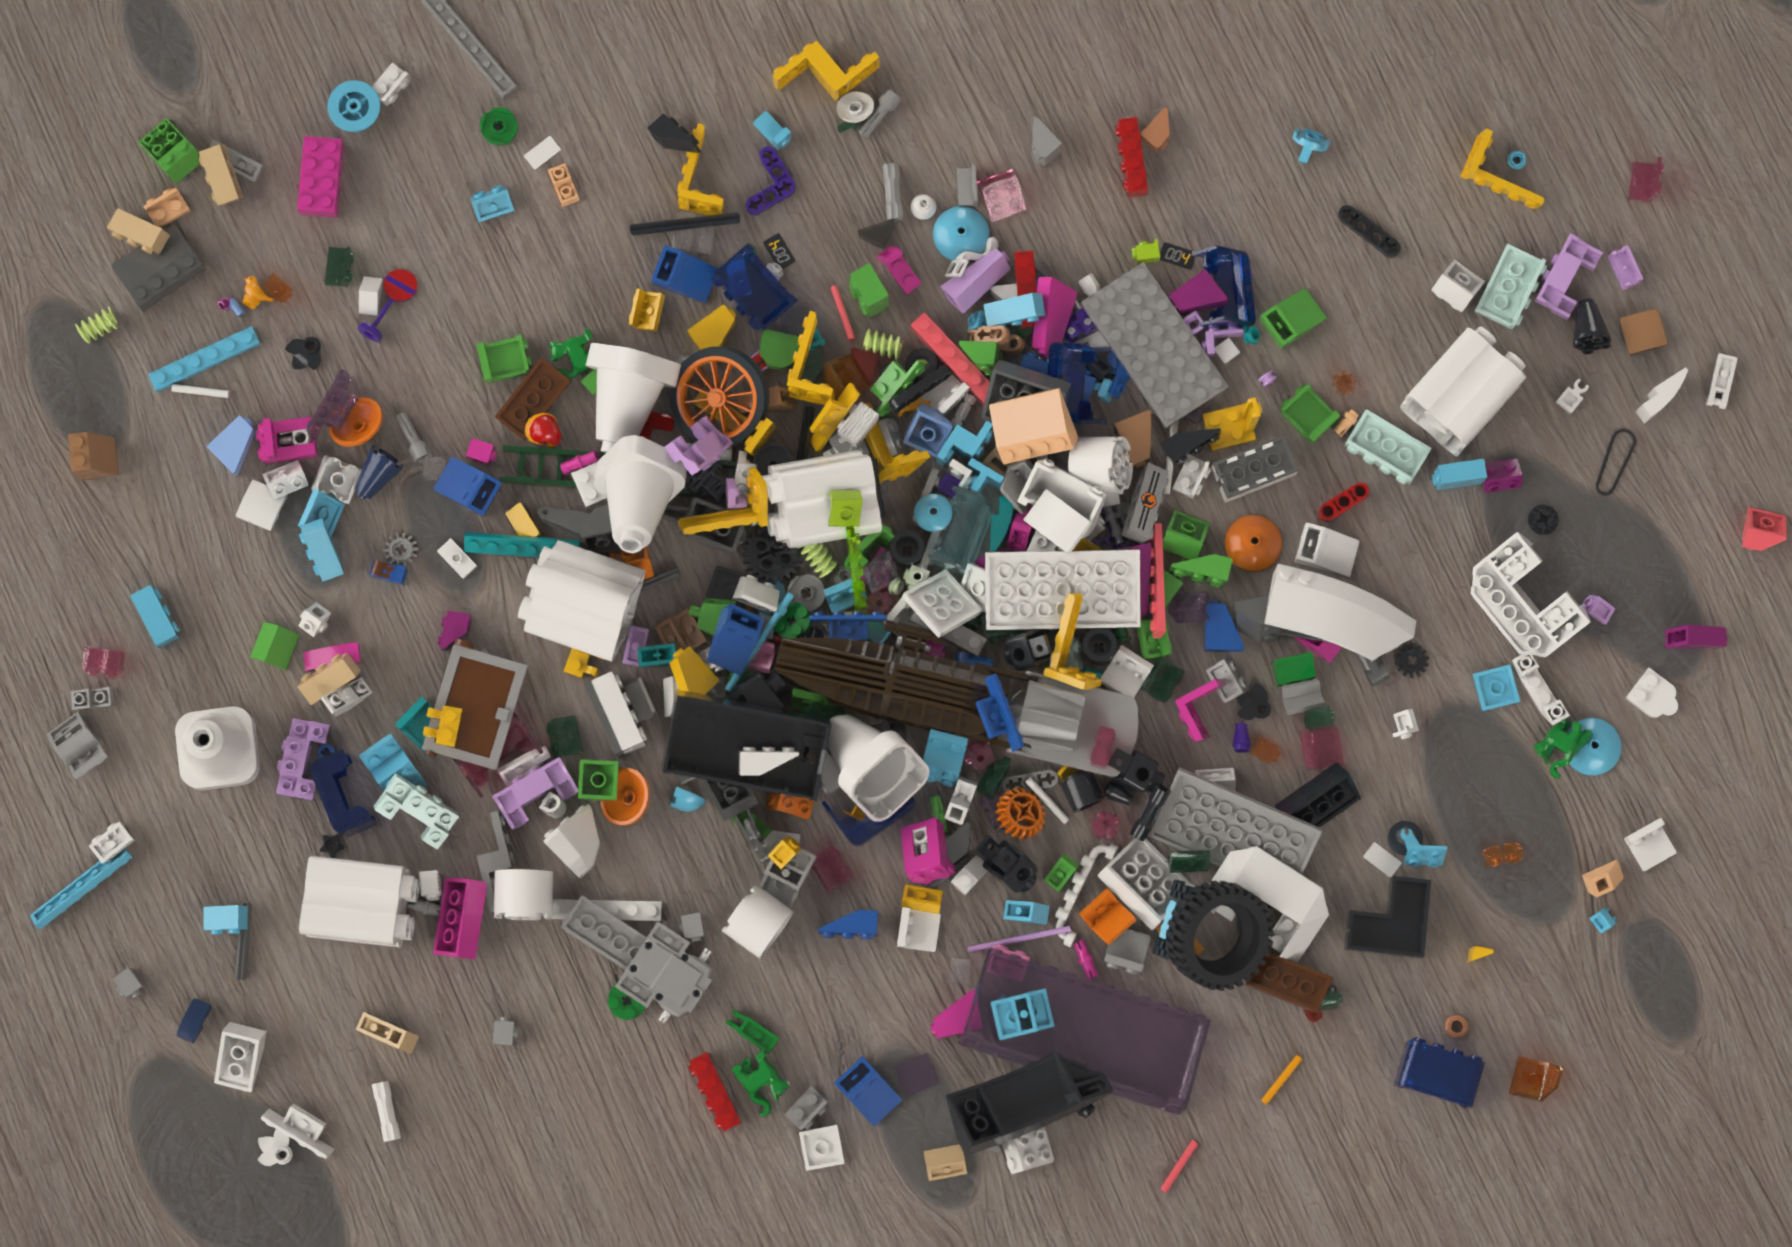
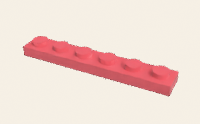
M1154 523L1152 528L1154 529V534L1150 540L1148 539L1151 542V583L1149 585V595H1151L1152 602H1150L1149 611L1152 613V620L1150 622V630L1153 631V638H1161L1166 633L1162 524Z

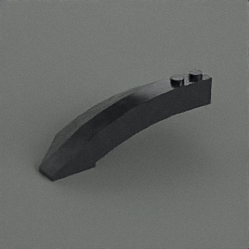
M1054 1051V1053L1012 1072L947 1094L946 1099L956 1138L964 1155L967 1156L1021 1137L1058 1121L1111 1094L1113 1089L1106 1075L1100 1071L1090 1070L1086 1068L1087 1065L1076 1060H1068L1062 1057V1054Z

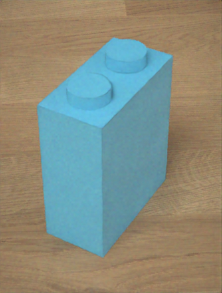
M1484 459L1438 465L1434 474L1431 475L1432 484L1436 486L1437 491L1482 484L1487 478Z

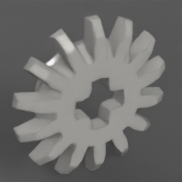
M396 533V539L390 536L389 539L392 542H385V545L389 546V549H384V552H389V555L385 557L386 559L392 558L389 563L392 564L397 561V565H400V562H403L404 566H407L406 560L413 563L410 557H417L413 551H417L418 547L413 548V545L417 542L416 540L410 542L411 535L406 539V533H403L402 537H399V534ZM400 545H404V548L407 549L402 555H399V552L396 551V548H399Z

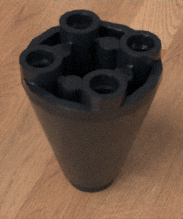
M1590 298L1579 302L1572 341L1574 348L1582 351V354L1585 355L1592 354L1595 350L1611 347L1609 331L1597 304Z

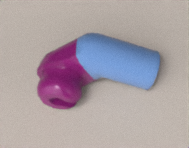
M225 297L217 302L219 309L233 310L238 317H241L246 312L235 298Z

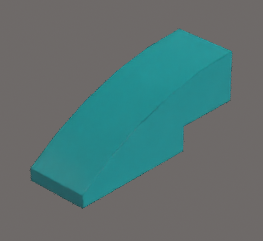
M999 496V515H991L990 552H997L1006 537L1011 523L1014 506L1005 496Z

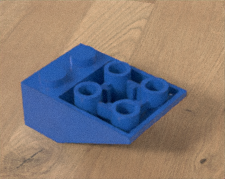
M664 245L651 281L654 286L706 304L719 268L683 251Z
M451 457L433 490L483 518L499 491L502 482Z
M733 604L723 608L720 612L707 661L741 676L760 636L765 618Z
M857 910L818 928V933L822 934L823 938H834V935H842L843 939H853L854 936H861L863 940H873V936L877 937L878 911Z
M863 1056L834 1082L873 1127L902 1101Z

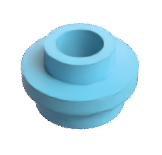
M1513 151L1507 158L1508 165L1515 170L1522 169L1527 161L1525 154L1521 151ZM1518 158L1520 163H1515L1513 159Z

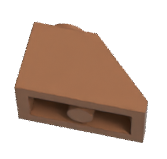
M1166 107L1160 111L1140 134L1141 141L1155 153L1159 150L1163 151L1169 144V120Z

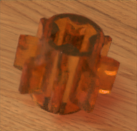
M1342 371L1340 377L1335 374L1334 378L1337 382L1332 383V386L1337 388L1335 393L1340 391L1345 396L1347 390L1353 392L1354 388L1351 385H1354L1356 381L1351 379L1352 373L1347 375ZM1342 380L1347 383L1346 387L1340 384Z

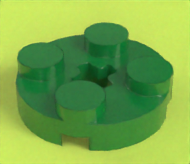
M496 107L482 116L480 130L483 138L488 143L495 146L509 145L517 135L518 124L511 111L506 108ZM501 122L504 128L496 131L494 125H498Z
M790 603L787 607L788 611L784 617L781 616L774 627V630L783 639L806 636L812 627L810 613L807 608L800 603ZM792 618H795L797 622L793 623L792 626H790L789 621Z
M613 986L608 995L610 1011L616 1017L623 1020L639 1017L646 1007L633 998L630 999L632 1001L631 1005H623L624 1001L621 998L628 995Z

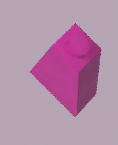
M974 990L969 991L933 1019L934 1024H930L933 1036L936 1035L937 1039L983 1029Z

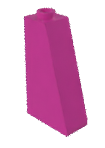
M1039 277L1037 293H1042L1045 316L1038 317L1039 321L1034 322L1032 348L1037 350L1039 355L1049 357L1059 353L1078 292L1053 277Z

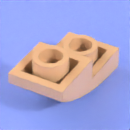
M566 164L548 169L562 207L580 201Z

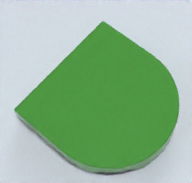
M763 329L759 348L760 357L772 369L782 370L794 363L792 362L794 352H798L799 336Z
M793 688L788 707L808 712H817V709H822L824 712L828 709L829 701L820 694Z

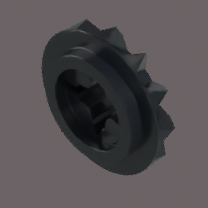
M1543 504L1534 507L1530 511L1528 524L1535 533L1547 535L1557 528L1559 522L1558 513L1553 507ZM1540 515L1544 517L1550 516L1546 521L1547 524H1544V522L1536 523L1541 518Z

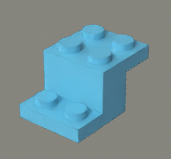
M986 421L977 436L957 424L938 453L936 463L942 467L945 463L949 464L954 457V452L968 461L971 458L979 460L984 452V444H989L994 436L992 423Z
M933 729L930 730L923 761L929 767L928 782H941L942 785L947 787L957 785L968 738Z
M391 733L358 755L383 791H385L395 773L415 786L426 787L428 785Z
M1046 988L990 1002L999 1040L1055 1027Z

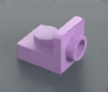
M727 478V507L733 509L747 507L745 494H739V486H735L734 478Z
M1589 595L1583 602L1587 614L1605 625L1616 609L1600 596Z

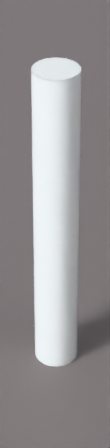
M172 384L171 389L172 392L229 398L230 394L228 390Z
M1031 777L1025 781L1063 824L1069 820L1065 813Z

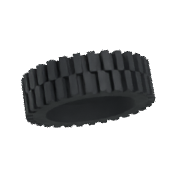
M1211 881V885L1205 882L1201 884L1202 889L1198 887L1192 889L1193 895L1187 892L1184 895L1185 902L1179 900L1176 904L1180 907L1179 911L1173 909L1171 914L1175 916L1174 921L1169 919L1167 924L1172 927V930H1166V936L1171 938V940H1166V946L1171 948L1167 952L1173 958L1171 962L1177 966L1176 969L1190 980L1210 990L1225 991V988L1232 990L1234 989V984L1238 987L1244 985L1242 979L1247 982L1252 980L1250 974L1254 973L1257 975L1260 972L1257 968L1259 964L1264 967L1266 961L1262 959L1264 955L1269 957L1271 953L1267 950V946H1273V941L1269 939V936H1274V930L1269 928L1273 926V920L1268 918L1271 914L1269 910L1265 909L1267 907L1265 903L1260 901V898L1250 891L1231 882L1220 881L1219 883ZM1220 905L1227 906L1235 912L1239 920L1240 932L1238 940L1233 949L1224 957L1217 960L1201 959L1194 950L1196 930L1202 919L1211 910Z

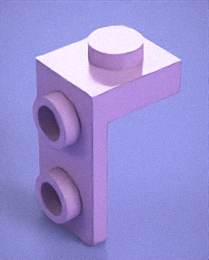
M1237 326L1228 327L1227 330L1210 328L1204 334L1205 341H1202V348L1209 358L1214 357V338L1241 337L1244 331Z

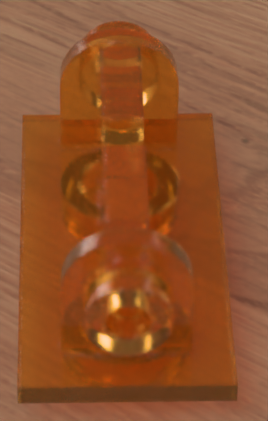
M1521 843L1503 844L1504 851H1500L1499 845L1485 847L1482 850V855L1485 857L1484 866L1494 867L1501 863H1516L1519 860H1523L1524 849H1522Z

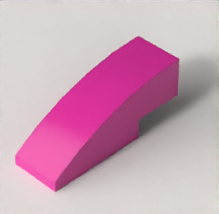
M354 642L303 652L305 671H314L323 663L327 665L334 656L339 653L342 656L346 652H348L356 664L362 663L360 644Z

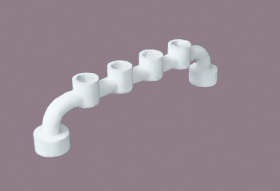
M1112 843L1110 846L1098 845L1092 849L1089 856L1086 854L1083 856L1080 863L1083 866L1081 873H1075L1072 879L1075 885L1072 890L1068 889L1064 896V900L1067 902L1064 908H1058L1055 915L1056 918H1059L1056 928L1064 927L1097 855L1103 852L1106 853V858L1113 860L1119 846ZM1070 931L1068 933H1060L1058 936L1064 940V945L1071 948L1077 933Z

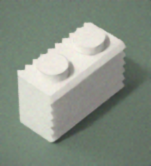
M860 402L858 405L854 404L849 411L850 416L847 420L842 419L837 426L839 429L838 435L855 448L858 447L879 420V414L863 402Z
M437 870L419 872L421 896L428 899V901L440 900V896H442V888L444 886L442 885L443 878L440 872Z

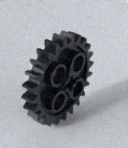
M763 526V530L756 527L757 534L750 532L752 539H745V542L749 545H743V549L746 550V552L742 553V557L746 558L743 560V564H749L746 570H753L751 576L758 575V581H761L762 578L767 583L769 580H772L773 585H775L778 579L783 584L784 577L790 581V574L796 576L795 569H801L798 563H803L804 560L802 557H799L803 556L801 554L802 550L797 549V547L789 548L786 543L778 546L774 542L776 540L775 536L769 535L767 526ZM763 544L766 546V550L759 551L756 546ZM770 551L776 553V557H773V555L770 554ZM788 557L790 562L784 564L780 561V558ZM769 562L772 567L765 569L762 567V563Z

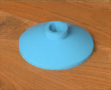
M928 494L917 502L914 509V517L922 529L929 532H938L949 525L952 519V507L945 497L938 494ZM933 508L937 510L935 515L930 514V510Z

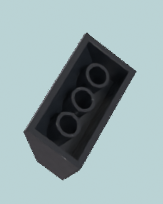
M1336 762L1274 806L1277 810L1320 828L1360 800L1361 796L1349 773Z

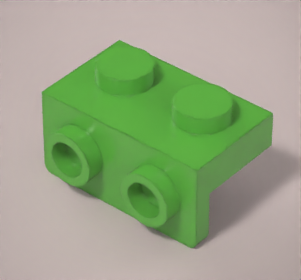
M1151 620L1140 621V627H1137L1142 658L1145 660L1163 658L1172 654V645L1168 636V624L1166 623V633L1161 638H1153V631L1150 630Z

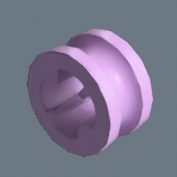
M1272 370L1258 379L1259 382L1263 383L1264 388L1277 379V376L1272 374Z

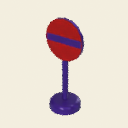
M397 269L385 277L383 282L384 291L389 300L372 325L362 322L357 327L358 331L366 338L374 342H380L383 336L376 327L392 302H405L415 295L417 280L409 271Z

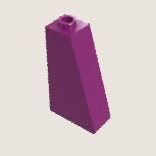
M1151 542L1119 549L1140 550V620L1142 615L1148 614Z

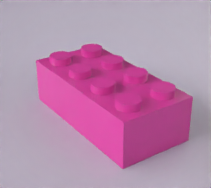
M304 136L297 205L300 215L338 218L345 148L342 139Z
M445 877L433 954L452 958L476 959L487 882Z

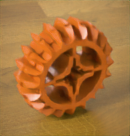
M1024 788L1008 790L999 798V802L996 805L998 809L995 813L999 815L996 821H1001L1002 823L999 828L1004 827L1006 829L1005 833H1011V838L1017 836L1019 840L1035 836L1046 822L1043 819L1046 813L1042 812L1045 806L1040 805L1042 799L1037 800V793L1031 795L1030 789L1026 791Z

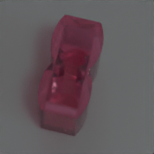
M84 647L81 670L85 671L88 676H98V673L105 674L106 678L116 679L117 676H122L125 653Z
M1104 726L1098 729L1095 736V747L1090 755L1091 766L1105 769L1111 756L1110 749L1115 741V729Z

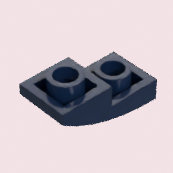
M194 998L180 1023L176 1036L194 1044L203 1029V1022L212 1009L211 1005Z

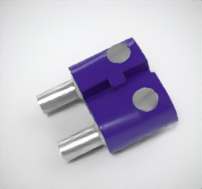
M1075 300L1073 307L1076 312L1070 316L1064 334L1069 343H1074L1082 339L1083 335L1087 336L1097 329L1078 300Z

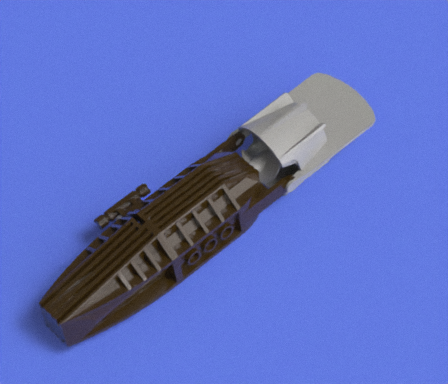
M887 620L884 631L891 633L896 631V634H900L897 637L895 647L874 642L839 638L782 639L774 669L781 678L804 691L820 694L835 705L871 717L928 731L933 729L1008 748L1006 752L1109 777H1116L1121 773L1108 766L1115 749L1119 748L1131 755L1136 742L1138 706L1133 697L1099 688L1082 690L1035 672L1026 671L1025 674L980 663H975L974 666L924 654V652L929 653L931 646L926 645L927 641L933 640V643L941 644L943 636L938 638L932 630L899 622L895 624V621ZM993 674H997L998 679H1000L1006 698L1008 697L1012 678L1029 682L1027 690L1017 692L1009 701L1010 711L1016 719L1017 729L1023 738L1024 747L1018 749V751L1013 752L1009 742L997 739L998 736L989 739L975 704L979 700L991 697L985 679ZM1117 759L1116 764L1120 766L1122 764V760Z

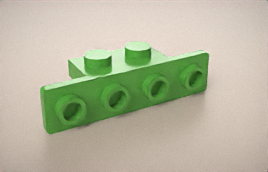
M925 359L916 360L908 372L897 361H892L870 390L883 402L875 411L879 414V419L889 415L891 412L889 403L896 396L910 388L916 376L923 373L925 370L924 366L927 364Z

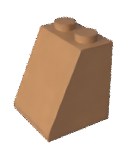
M90 432L68 434L71 470L78 478L85 480L119 475L115 437Z

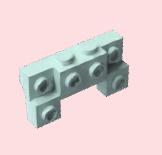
M396 773L374 805L375 811L389 820L401 808L426 824L427 828L421 834V839L437 850L448 837L450 828L459 818L458 812L443 804V801L438 796L429 795L424 787L420 785L415 786Z

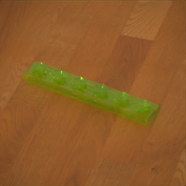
M849 526L846 527L854 610L855 612H864L863 608L867 607L866 597L862 596V592H865L864 580H860V576H864L863 567L859 565L862 556L861 550L857 549V545H860L859 533H855L854 527Z

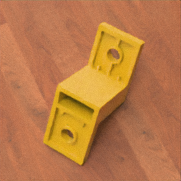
M816 40L813 44L812 42L808 43L803 48L804 51L799 55L794 54L790 57L785 66L777 67L772 76L773 84L779 91L808 68L835 102H837L879 69L880 61L875 51L871 55L868 53L857 66L852 65L844 74Z

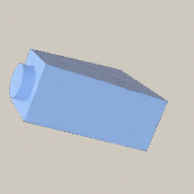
M240 415L206 446L235 477L240 472L256 433L252 428L254 424L248 417L243 419Z

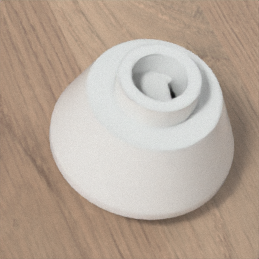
M918 195L911 202V212L918 219H929L936 211V203L929 195Z

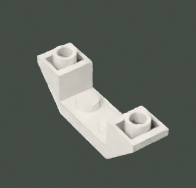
M1529 650L1512 660L1521 683L1540 713L1552 725L1570 716L1561 700H1556L1538 671L1539 665Z

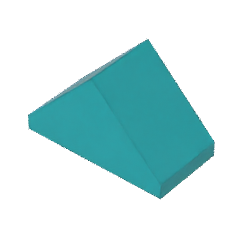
M676 644L638 647L639 667H664L670 665L669 662L674 658L673 654L676 652Z

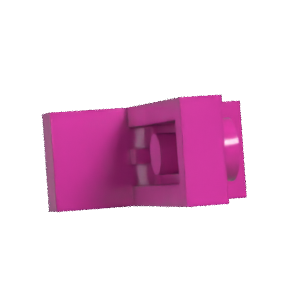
M889 246L876 258L881 264H884L907 295L922 283L902 257L903 253L897 247Z
M1029 503L1025 514H1020L1017 510L1010 530L1007 547L1025 551L1032 526L1025 522L1024 518L1034 506L1033 504Z

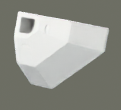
M589 804L586 806L582 805L572 817H566L555 830L550 829L544 835L546 839L543 841L580 879L595 865L601 844L593 809Z

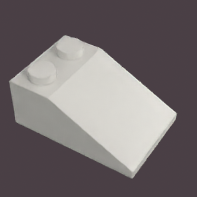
M229 1022L222 1030L214 1083L252 1092L264 1050L267 1031Z

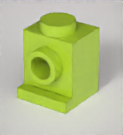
M1154 239L1151 244L1149 241L1140 242L1135 248H1131L1132 259H1136V264L1159 262L1158 239Z

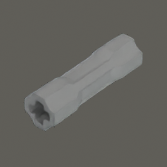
M887 163L883 165L887 222L903 221L900 197L899 164Z

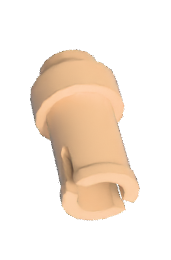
M1353 410L1345 412L1343 419L1333 431L1342 438L1348 429L1357 423L1359 415Z

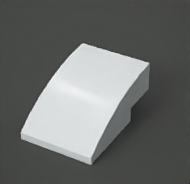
M1686 367L1654 387L1647 395L1650 400L1643 403L1636 411L1644 424L1657 415L1675 396L1688 372Z
M1047 489L1024 518L1025 522L1068 554L1071 553L1092 524Z

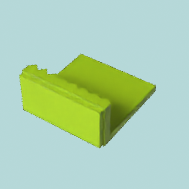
M830 490L829 495L832 502L828 526L859 527L863 503L861 492L858 490Z

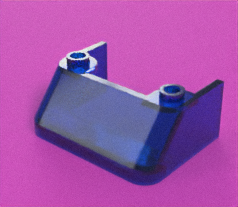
M1217 245L1193 251L1192 256L1203 258V268L1209 274H1213L1214 281L1228 298V304L1211 311L1208 320L1199 322V326L1227 329L1233 326L1244 327L1254 325L1256 314L1248 254L1244 251Z
M1064 342L1051 344L1047 375L1072 383L1066 406L1073 423L1084 425L1107 424L1105 419L1093 418V405L1089 401H1084L1086 363L1095 362L1098 351H1112V347Z
M912 796L892 816L879 822L871 820L868 816L859 823L853 817H845L839 821L825 801L822 802V805L847 840L853 846L859 847L913 810L915 800Z

